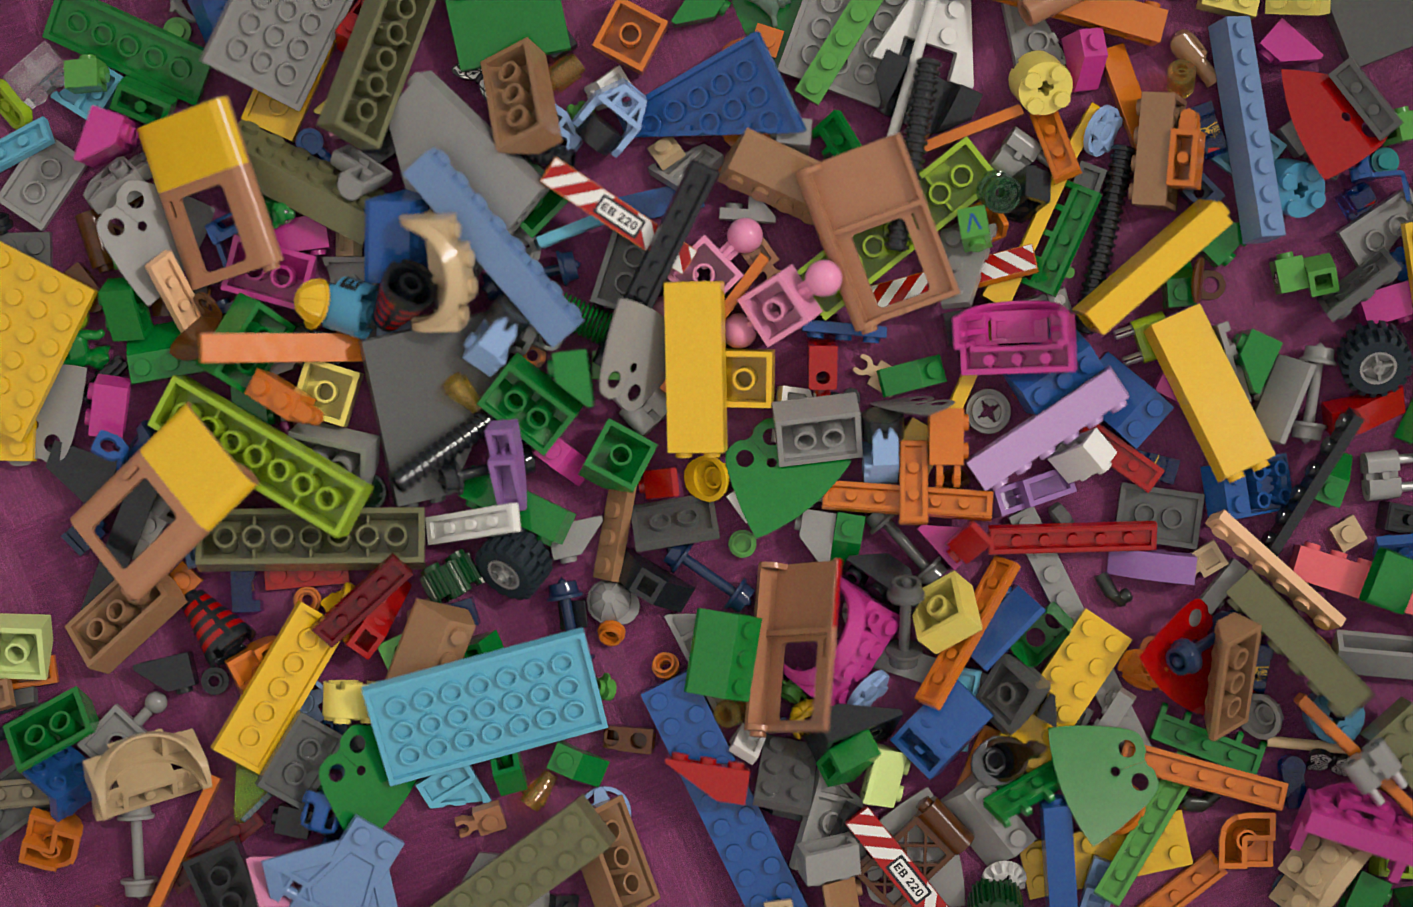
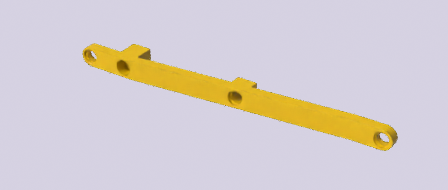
M1093 102L1086 109L1069 139L1076 158L1084 146L1083 140L1086 127L1094 113L1101 108ZM1051 175L1050 203L1033 215L1019 247L1032 244L1035 251L1067 180L1056 184ZM1023 277L985 286L980 297L990 303L1012 301ZM991 319L988 321V334L990 341H992ZM960 375L949 399L955 401V403L948 408L964 407L978 375ZM910 417L904 428L903 440H927V425ZM928 465V474L934 465Z

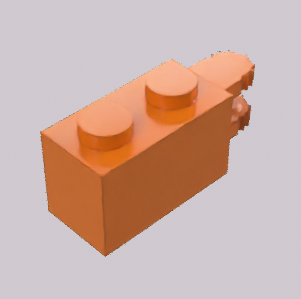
M1188 107V109L1180 112L1181 118L1179 119L1178 129L1171 128L1166 185L1172 189L1201 190L1206 134L1200 131L1201 116L1195 110Z
M257 369L244 393L289 421L301 424L310 423L316 426L322 423L324 419L323 412L314 406L316 398L269 371Z
M946 408L940 412L928 415V465H935L936 487H942L944 483L943 465H953L952 484L953 487H960L961 465H963L964 459H968L969 444L964 442V431L969 430V414H964V408Z

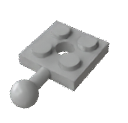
M159 691L149 693L145 699V707L134 718L118 703L115 704L99 721L95 733L82 739L77 746L92 758L103 755L107 751V744H110L112 737L115 735L121 736L124 739L134 734L148 732L142 725L153 713L158 714L166 709V696Z

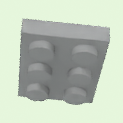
M54 138L56 143L21 161L0 191V203L41 231H45L88 167L74 160L75 151Z

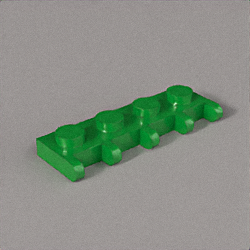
M834 109L811 131L812 139H817L821 136L827 147L821 152L825 159L862 146L840 110Z
M1068 180L1065 183V187L1071 189L1069 197L1064 206L1056 203L1054 209L1061 212L1053 232L1044 229L1042 235L1049 237L1042 256L1035 255L1039 272L1033 274L1031 280L1023 277L1020 282L1025 286L1055 298L1102 197L1099 192Z
M1161 703L1149 739L1211 763L1257 775L1267 741L1261 740L1257 749L1241 743L1244 733L1241 731H1237L1234 740L1222 736L1212 741L1209 739L1206 729L1189 723L1192 716L1191 712L1185 711L1182 720L1167 715L1168 703Z
M1053 760L1048 761L983 799L984 807L1004 828L1011 826L1009 818L1020 812L1025 816L1032 814L1030 806L1040 800L1045 799L1048 803L1055 800L1053 793L1061 789L1057 779Z

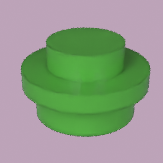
M180 17L169 19L163 27L164 30L188 41L192 34L190 24Z
M738 530L729 539V549L737 557H748L756 549V539L751 532Z

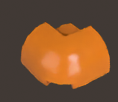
M271 635L247 644L246 649L224 661L241 695L277 636Z
M33 807L29 814L26 835L21 844L18 862L56 872L57 868L66 867L70 864L73 865L79 852L83 832L81 819L74 813L57 822L51 817V812Z
M1244 812L1235 814L1226 820L1221 827L1218 839V868L1247 869V867H1273V841H1276V813Z

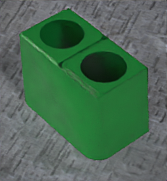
M1380 547L1371 564L1359 600L1403 615L1413 593V560L1388 548Z
M1054 601L1045 608L1046 611L1011 646L1012 652L1028 667L1037 666L1071 633L1074 620ZM1046 614L1053 615L1063 626L1060 628L1049 627L1045 621ZM1032 628L1041 629L1046 636L1044 644L1038 647L1030 645L1026 640L1027 632Z

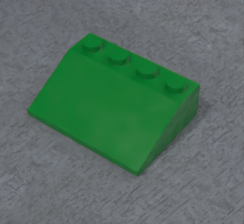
M446 0L461 73L481 69V61L526 37L546 55L571 50L561 0Z

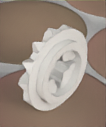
M1012 861L995 862L989 865L982 874V878L989 879L990 882L993 879L996 881L1001 879L1003 881L1009 875L1012 883L1016 882L1020 889L1025 888L1027 880L1025 870L1019 864Z

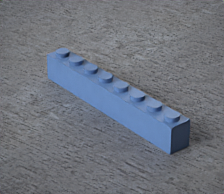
M1226 16L1208 26L1242 239L1243 244L1268 243L1285 236L1286 232L1250 16Z
M436 147L428 150L402 173L436 213H456V220L461 226L459 240L470 241V249L474 251L475 259L552 348L585 321L581 317L578 307L567 301L562 295L563 291L560 286L554 281L549 280L544 274L542 265L538 261L531 259L525 252L523 243L519 239L512 237L506 230L505 222L500 217L494 216L488 209L486 200L470 188L467 178L452 167L449 157L443 151L438 150Z

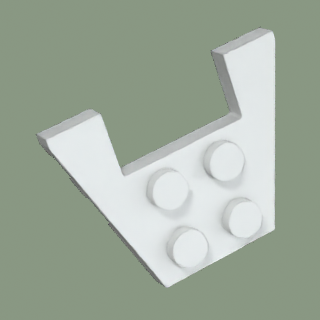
M906 0L897 13L898 15L882 35L883 38L877 47L872 50L871 58L881 61L886 49L899 54L903 38L915 41L927 0ZM938 0L926 45L953 53L954 56L947 81L952 84H962L973 89L971 0Z

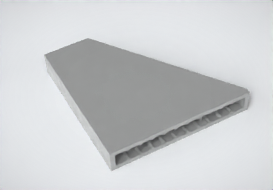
M431 70L420 73L416 72L407 82L409 87L404 93L400 94L389 123L401 173L407 170L425 152L436 147L449 157L452 167L467 178L470 188L486 200L488 209L494 216L500 217L505 222L506 230L512 235L549 191L550 187L540 181L542 176L518 153H499L496 151L492 128ZM402 174L405 188L407 190L418 193V191ZM476 259L472 267L475 278L484 270ZM436 298L435 303L436 307L438 308V300Z

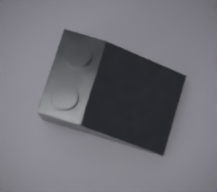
M837 704L831 706L829 732H804L803 737L817 762L829 749L865 730L870 731L875 742L891 737L903 716V712L901 709Z

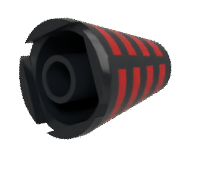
M403 259L399 263L393 261L383 273L373 321L379 329L385 332L396 331L428 308L437 297L438 285L437 282L434 285L432 281L433 274L416 261Z
M193 589L184 596L188 602L182 607V610L207 663L212 668H215V663L219 667L224 665L225 660L246 648L243 643L247 639L252 642L255 638L256 631L249 624L204 590L197 591Z

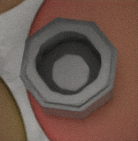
M1056 502L1048 508V513L1053 523H1074L1073 518L1060 502Z

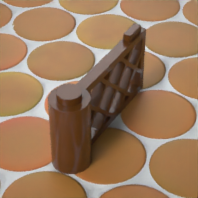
M143 195L128 203L129 206L134 205L133 208L137 209L140 203L144 201ZM92 209L80 213L74 218L92 270H99V273L103 274L115 270L113 259L105 248L97 230V221L102 214H97ZM110 220L107 228L112 235L117 236L114 228L120 230V235H122L125 225L121 228Z
M929 796L924 797L916 806L918 809L916 815L893 835L897 842L904 836L903 842L898 843L906 853L907 847H923V862H913L917 867H922V873L928 881L955 855L967 849L975 838V835L937 796L931 798ZM915 825L923 831V842H907L908 832ZM927 836H928L933 842H927ZM927 847H939L945 855L938 862H927ZM866 854L860 860L861 874L857 876L887 907H901L907 902L903 894L894 904L886 897V886L895 885L892 881H886L887 875L884 871L883 881L870 880L864 874L872 866H879L872 856L870 857Z

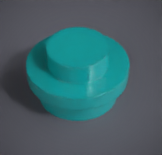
M1388 147L1376 150L1371 156L1372 169L1375 172L1397 170L1399 166L1398 154Z

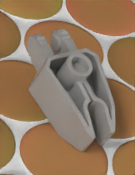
M144 152L138 153V155L129 160L124 156L117 157L90 180L83 196L97 214H102L104 210L111 209L116 204L117 192L125 182L129 180L146 182L152 178ZM131 191L127 196V202L130 203L142 194L138 191Z

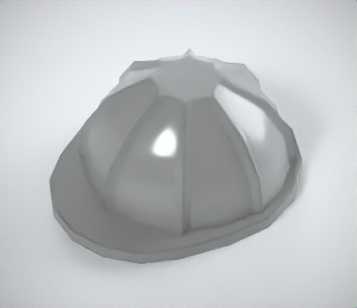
M601 580L594 584L588 593V611L600 623L606 620H614L625 625L632 622L639 613V598L621 582Z
M1252 694L1249 719L1241 727L1258 739L1268 740L1275 737L1280 731L1282 721L1284 720L1280 707L1281 704H1278L1269 695Z

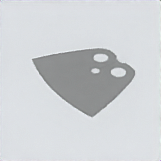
M129 180L117 192L116 204L111 209L104 210L98 219L97 230L105 248L125 279L144 303L149 306L160 297V294L145 265L164 250L172 251L182 272L185 270L155 184ZM131 191H138L144 197V203L138 209L130 207L127 202V196ZM186 196L183 199V204L199 248L207 233L205 225L212 221L215 208ZM113 218L122 220L125 225V230L120 236H114L108 231V222ZM140 221L147 224L145 231L138 229L137 225Z
M619 298L600 374V392L609 399L618 398L624 409L634 412L666 380L665 317L643 304ZM633 363H636L637 368L635 372L632 373L630 371V366ZM614 371H618L620 373V382L617 387L610 388L608 386L609 375ZM638 384L641 389L640 395L637 400L632 402L628 399V391L631 386Z
M62 365L36 418L39 427L36 429L35 459L48 461L50 452L46 450L44 440L51 434L58 436L60 442H62L60 460L67 455L74 438L81 410L87 373L86 367ZM32 461L8 462L13 466L29 465Z
M928 787L901 803L880 820L892 836L916 815L918 811L916 806L924 797L929 796L931 798L934 796ZM917 825L908 832L907 842H923V831ZM904 836L898 842H903ZM927 836V842H933V841ZM859 842L860 860L866 855V849L861 842ZM907 847V855L912 861L923 862V847ZM927 847V862H938L945 855L939 847ZM958 854L929 880L949 907L965 906L964 879ZM872 866L867 871L868 878L877 881L883 876L882 868L880 866ZM894 886L891 892L886 894V897L893 904L902 896V893L896 886ZM867 887V890H868V893H869L870 898H871L873 901L877 902V903L884 904V903ZM907 901V902H905L901 907H912V906H911V904Z

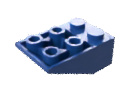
M1287 453L1276 454L1267 460L1269 465L1261 470L1254 472L1250 468L1243 471L1245 476L1232 483H1229L1228 479L1218 483L1210 465L1200 467L1208 518L1211 514L1223 510L1228 512L1234 519L1276 512L1282 507L1285 508L1290 500L1292 490Z
M957 679L940 711L923 705L890 740L929 779L940 775L994 715Z

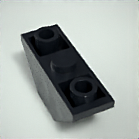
M626 547L619 581L630 592L654 606L682 612L696 588Z
M888 553L849 556L841 574L849 582L857 584L869 592L874 599L882 601L900 615V605L889 601L887 591L891 588L892 580L900 575L912 576L911 569ZM919 604L911 606V618Z

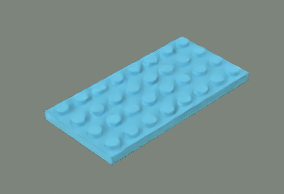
M583 627L361 686L390 786L608 728Z

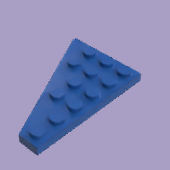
M755 31L646 94L647 104L642 126L634 138L742 135L746 128L760 134L804 133L807 131V128L761 33ZM615 112L625 132L627 128V121Z

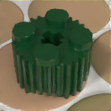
M463 549L448 556L445 559L446 564L440 566L437 562L420 572L422 578L419 579L430 601L441 604V600L446 598L447 602H450L472 589L470 584L473 582L476 586L484 583L469 552L464 553Z
M981 878L980 882L976 881V885H971L972 892H969V896H967V907H1024L1020 887L1017 886L1016 882L1012 883V879L1004 880V882L1001 879L998 881L993 879L990 882L989 879Z

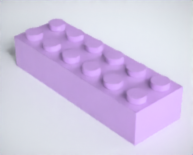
M1109 365L1038 415H1032L970 456L967 464L985 491L990 488L996 491L1008 483L1009 475L1015 472L1018 476L1032 467L1031 461L1035 458L1040 457L1043 460L1054 453L1055 445L1061 441L1066 445L1079 436L1078 430L1087 425L1090 429L1103 421L1102 415L1107 411L1111 410L1112 413H1115L1127 405L1126 399L1129 398V393Z

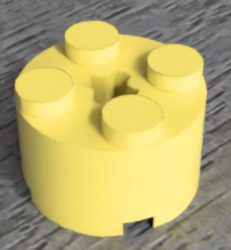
M1035 50L1022 55L1018 59L1019 62L1009 73L1008 82L1012 94L1026 110L1034 115H1048L1069 104L1073 88L1072 77L1056 57L1048 52Z
M359 680L323 681L322 716H324V720L334 721L336 724H350L351 720L360 721V723H371L361 686L372 684L376 681H367V684H363Z

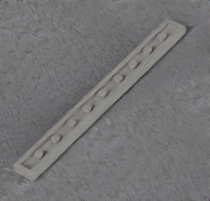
M1034 506L1025 508L1007 517L1010 524H1042ZM1025 554L1049 604L1054 601L1075 622L1084 607L1058 554ZM1114 668L1095 694L1102 710L1106 704L1110 706L1113 700L1110 698L1115 690L1120 691L1122 688ZM1131 705L1118 728L1137 732L1141 736L1144 745L1151 746ZM1121 741V743L1119 744V746H1120L1121 749H1122L1123 741Z

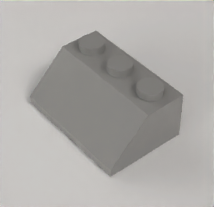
M1278 354L1260 394L1252 395V399L1255 400L1252 408L1271 444L1285 445L1316 365Z
M856 392L772 402L779 467L863 457L861 417Z
M297 423L288 432V436L372 484L379 463L380 436L320 423L316 426L310 423Z
M972 774L943 797L941 801L975 835L970 846L988 867L995 862L1006 861L1016 857L1037 838L1017 814L1009 818L1011 826L1004 828L983 805V799L998 790L994 786L983 785Z

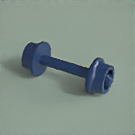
M556 250L558 264L543 267L544 274L547 277L561 274L564 286L566 287L569 282L579 279L577 269L581 263L577 260L575 261L573 251L560 252ZM487 272L483 273L484 284L481 289L487 292L489 301H495L500 294H505V292Z
M694 543L666 547L668 553L663 561L671 567V572L674 573L682 563L730 596L723 607L724 609L730 608L740 613L744 606L751 605L750 597L755 590L747 584L746 578H743L737 587L727 582L688 555Z
M561 577L558 583L548 585L549 596L546 598V601L560 600L566 632L576 629L571 598L582 596L583 592L578 589L576 580L566 581ZM590 654L591 661L595 658L594 654Z
M1236 610L1216 613L1212 618L1213 632L1195 644L1184 638L1175 640L1171 645V649L1166 653V661L1169 668L1178 675L1198 672L1203 662L1201 653L1214 645V629L1217 621L1233 612H1238Z

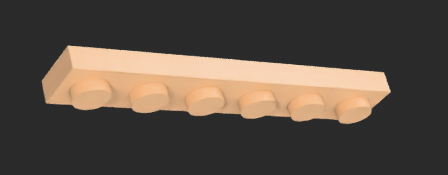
M1223 510L1209 516L1205 524L1212 529V533L1226 541L1232 547L1235 554L1245 558L1258 574L1265 576L1272 582L1273 587L1278 592L1290 598L1297 609L1308 614L1317 627L1327 631L1340 628L1346 618L1228 512Z

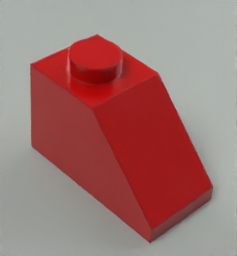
M677 468L644 471L643 477L639 480L640 494L645 493L646 499L679 496Z
M968 520L945 542L949 548L946 553L957 564L960 561L968 564L994 541L975 521Z

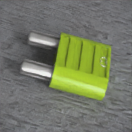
M1162 311L1130 321L1129 326L1113 331V335L1130 329L1132 330L1115 336L1116 340L1130 335L1134 336L1139 352L1123 357L1122 361L1137 356L1140 357L1123 363L1125 366L1140 361L1145 364L1157 360L1144 331L1150 325L1165 319Z

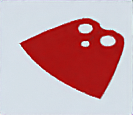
M1281 69L1284 94L1292 122L1304 149L1324 180L1354 166L1376 151L1386 141L1387 137L1380 141L1376 136L1369 137L1363 133L1362 124L1365 121L1328 74ZM1342 113H1348L1351 119L1349 121L1343 120Z
M1196 598L1185 605L1158 632L1139 655V659L1156 685L1168 697L1182 707L1194 713L1204 715L1206 707L1205 698L1209 685L1208 675L1212 663L1211 652L1214 645L1201 653L1202 667L1196 673L1178 675L1169 668L1166 661V653L1171 649V645L1175 640L1184 638L1191 642L1194 639L1199 641L1207 636L1209 629L1213 626L1212 618L1214 616L1209 613L1208 605L1202 599ZM1199 609L1201 620L1197 626H1191L1189 622L1190 614L1193 610Z

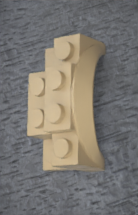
M431 208L424 214H401L399 216L400 224L427 240L429 271L433 274L432 281L434 285L436 282L438 285L436 297L438 308H434V313L412 318L411 328L417 332H459L467 325L470 317L469 308L465 304L475 297L478 289L477 279L472 270L475 263L474 251L470 249V241L459 240L461 226L456 220V213H436Z
M162 728L134 734L107 744V751L103 755L83 761L84 779L92 795L93 814L96 821L106 820L113 816L212 787L208 762L193 728L174 734L163 732ZM171 764L181 766L182 768L173 770Z
M1308 833L1301 851L1292 849L1278 867V870L1285 875L1268 897L1281 907H1333L1371 857L1372 853Z

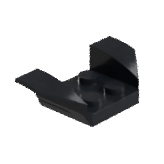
M886 49L875 73V78L881 100L878 113L892 119L909 59ZM936 77L939 82L935 85L937 93L933 94V97L936 98L935 102H932L934 110L930 111L933 117L929 120L931 128H928L927 132L930 134L938 133L970 121L983 94L962 84H952ZM907 106L902 124L906 125V120H909L907 112L911 110L909 106Z

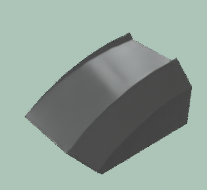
M1003 654L996 661L976 698L994 715L990 722L1005 736H1011L1042 703L1051 689V682L1043 677L1034 667L1026 666L1015 654Z

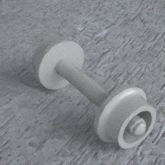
M1321 342L1316 346L1306 345L1304 355L1299 357L1301 361L1316 365L1308 386L1303 421H1294L1292 426V437L1301 438L1304 444H1307L1310 440L1321 441L1322 433L1327 429V425L1314 423L1323 365L1337 366V362L1334 361L1335 350L1326 348Z
M151 805L117 816L118 821H131L133 877L121 879L120 884L124 885L126 897H136L139 900L145 896L154 895L155 883L159 881L157 876H145L142 820L155 818V813L151 811Z

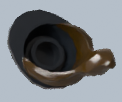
M993 736L980 744L972 754L971 770L976 780L983 785H1004L1021 776L1025 772L1029 760L1039 759L1048 750V747L1036 740L1028 741L1024 744L1015 737Z

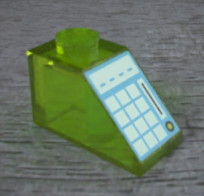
M236 763L234 820L238 823H245L273 794L255 784L259 774Z

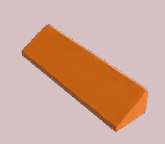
M1122 43L1107 48L1108 57L1103 71L1120 117L1123 118V125L1131 147L1137 151V144L1134 143L1135 127H1139L1140 116H1137L1136 105L1137 100L1142 97V91L1125 45Z

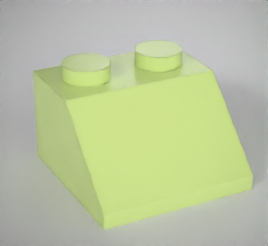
M0 613V679L46 680L48 678L53 646L51 615Z
M877 743L881 755L866 769L860 798L864 804L894 808L895 802L901 801L904 786L900 785L902 775H907L909 772L911 760L900 749Z

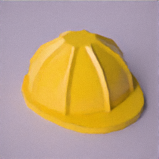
M323 278L310 279L303 283L295 293V311L304 319L306 328L310 330L317 328L322 323L328 311L330 291L328 283Z
M700 456L687 464L684 471L686 488L693 496L706 502L717 501L728 491L730 477L726 463H723L718 458Z

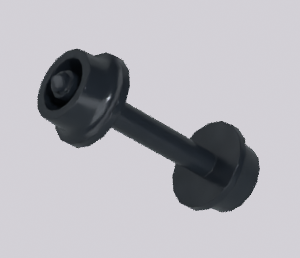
M525 445L523 446L526 475L535 473L536 457H534L530 446ZM450 459L449 463L443 464V467L438 469L439 478L437 482L440 483L445 494L456 493L457 495H462L464 493L463 481L490 475L488 464H483L461 470L457 460Z

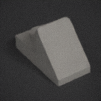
M751 196L748 199V209H742L743 204L726 203V208L720 207L719 221L734 222L739 218H751L761 224H775L776 216L765 203L756 201Z

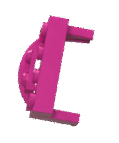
M1039 300L996 302L968 308L953 318L954 350L960 349L961 375L1074 372L1077 370L1075 313H1070L1060 303ZM990 319H991L992 341L989 340V334H988V321H989ZM1049 319H1050V335H1051L1050 338H1049ZM1008 343H1041L1027 345H997Z
M841 577L840 591L843 593L847 603V620L841 639L836 646L831 706L847 704L853 691L866 679L899 628V614L843 577ZM784 664L783 674L808 695L814 697L816 667L803 671L798 666L793 670Z
M1339 782L1317 790L1307 789L1296 819L1288 834L1291 849L1301 851L1307 834L1311 833L1389 859L1387 868L1390 870L1387 879L1398 884L1406 865L1413 867V820L1405 817L1396 801L1384 791L1377 788L1385 799L1384 804L1377 806L1369 794H1361L1353 782ZM1333 798L1337 800V807L1334 805ZM1354 810L1370 813L1379 819H1373L1372 821L1363 818L1360 813Z

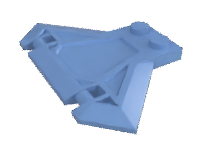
M355 814L339 840L261 860L270 898L279 902L284 895L292 899L289 907H398L389 868L405 843L398 837ZM293 880L301 884L298 890L290 886Z

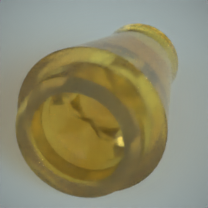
M456 372L445 381L443 388L446 390L445 394L468 409L471 413H475L481 408L477 405L481 398L467 375Z
M544 769L528 786V789L521 792L523 796L520 798V801L538 813L541 807L545 808L558 778Z

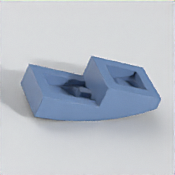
M1093 855L1079 907H1110L1111 904L1095 895L1094 891L1112 860Z

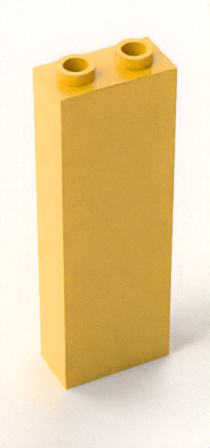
M1196 200L1072 308L1073 312L1089 331L1104 335L1233 222L1228 217L1230 214L1229 210L1220 201Z
M668 281L664 283L668 453H675L676 458H690L692 453H703L705 458L720 457V453L728 450L724 281Z
M1199 303L1150 325L1144 331V334L1218 483L1228 479L1229 483L1243 478L1245 476L1243 471L1252 468L1256 472L1269 465L1267 460L1276 454L1201 304Z

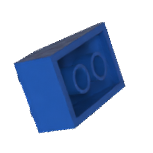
M1106 352L1100 361L1104 368L1109 365L1112 367L1128 391L1129 398L1126 399L1127 405L1115 413H1112L1111 410L1102 415L1103 421L1101 422L1121 440L1137 449L1174 407L1116 357Z

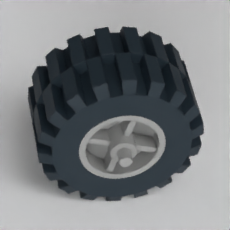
M1373 320L1367 321V324L1363 326L1361 323L1356 324L1355 330L1349 329L1346 332V338L1341 337L1339 341L1341 347H1337L1336 350L1337 362L1346 384L1349 385L1353 392L1357 390L1361 396H1365L1368 393L1371 398H1376L1377 394H1381L1382 397L1387 396V392L1391 390L1396 392L1399 390L1398 385H1404L1408 381L1406 376H1411L1413 371L1411 368L1413 365L1412 353L1400 329L1397 330L1395 325L1390 323L1387 326L1386 322L1379 320L1378 324H1375Z
M521 528L520 532L490 536L477 551L475 558L476 568L481 573L483 580L502 596L505 595L513 600L515 598L518 601L527 600L533 596L550 575L553 562L549 556L548 549L543 546L544 544L524 528Z

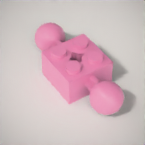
M751 218L735 220L728 228V241L720 249L706 235H703L692 246L698 252L684 273L680 274L671 269L667 278L670 281H699L700 273L698 270L700 268L704 270L709 268L711 270L709 274L711 277L710 281H724L726 294L744 276L731 260L739 253L747 254L758 249L763 240L761 226ZM664 296L657 297L652 309L665 317Z
M828 260L816 261L808 268L806 280L803 281L793 264L744 294L737 301L746 314L735 313L725 319L726 344L736 349L746 348L754 342L758 332L766 346L769 347L813 320L823 312L813 295L830 296L840 288L842 273L839 267Z

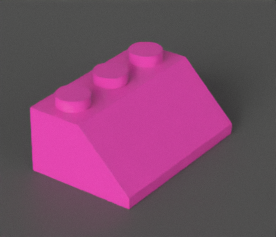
M92 105L73 159L94 169L105 166L117 157H123L131 153L134 147H138L140 139L136 129L141 127V125L125 116Z
M238 235L233 237L226 267L243 262L246 259V253L241 238ZM280 247L284 258L283 261L279 262L280 268L264 273L262 267L223 280L220 289L236 294L241 292L254 299L295 309L294 297L297 289L310 279H315L317 256Z

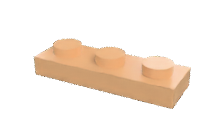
M164 250L148 262L145 268L180 333H182L202 315L194 303L193 297L195 294L172 251Z

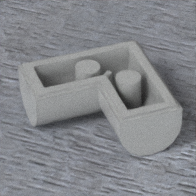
M351 144L334 150L330 160V164L342 172L338 179V189L341 195L348 200H355L388 184L393 176L391 171Z

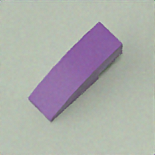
M518 419L490 421L485 429L490 453L487 463L497 505L518 503L519 511L526 510V472Z
M1056 469L1006 484L993 491L992 518L1002 517L1077 492L1075 483L1068 484Z
M1162 549L1150 551L1108 552L1106 572L1107 574L1136 579L1195 585L1197 556L1191 553L1166 552Z

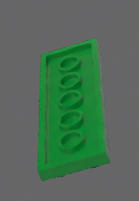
M54 0L42 36L81 55H95L96 58L106 63V66L194 106L198 105L212 69L211 66L199 61L205 49L204 47L100 0Z

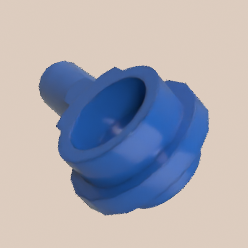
M306 128L298 133L296 137L297 147L306 149L311 155H316L320 160L330 162L332 155L323 147V136L318 130Z

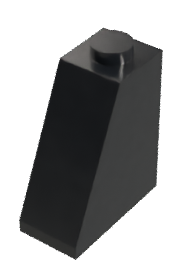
M54 440V443L50 444L47 448L50 455L46 467L85 504L116 473L117 460H105L92 453L91 450L71 444L65 458L60 460L62 442Z

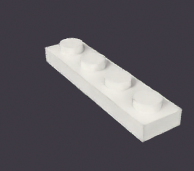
M518 503L425 517L428 545L445 544L521 531Z

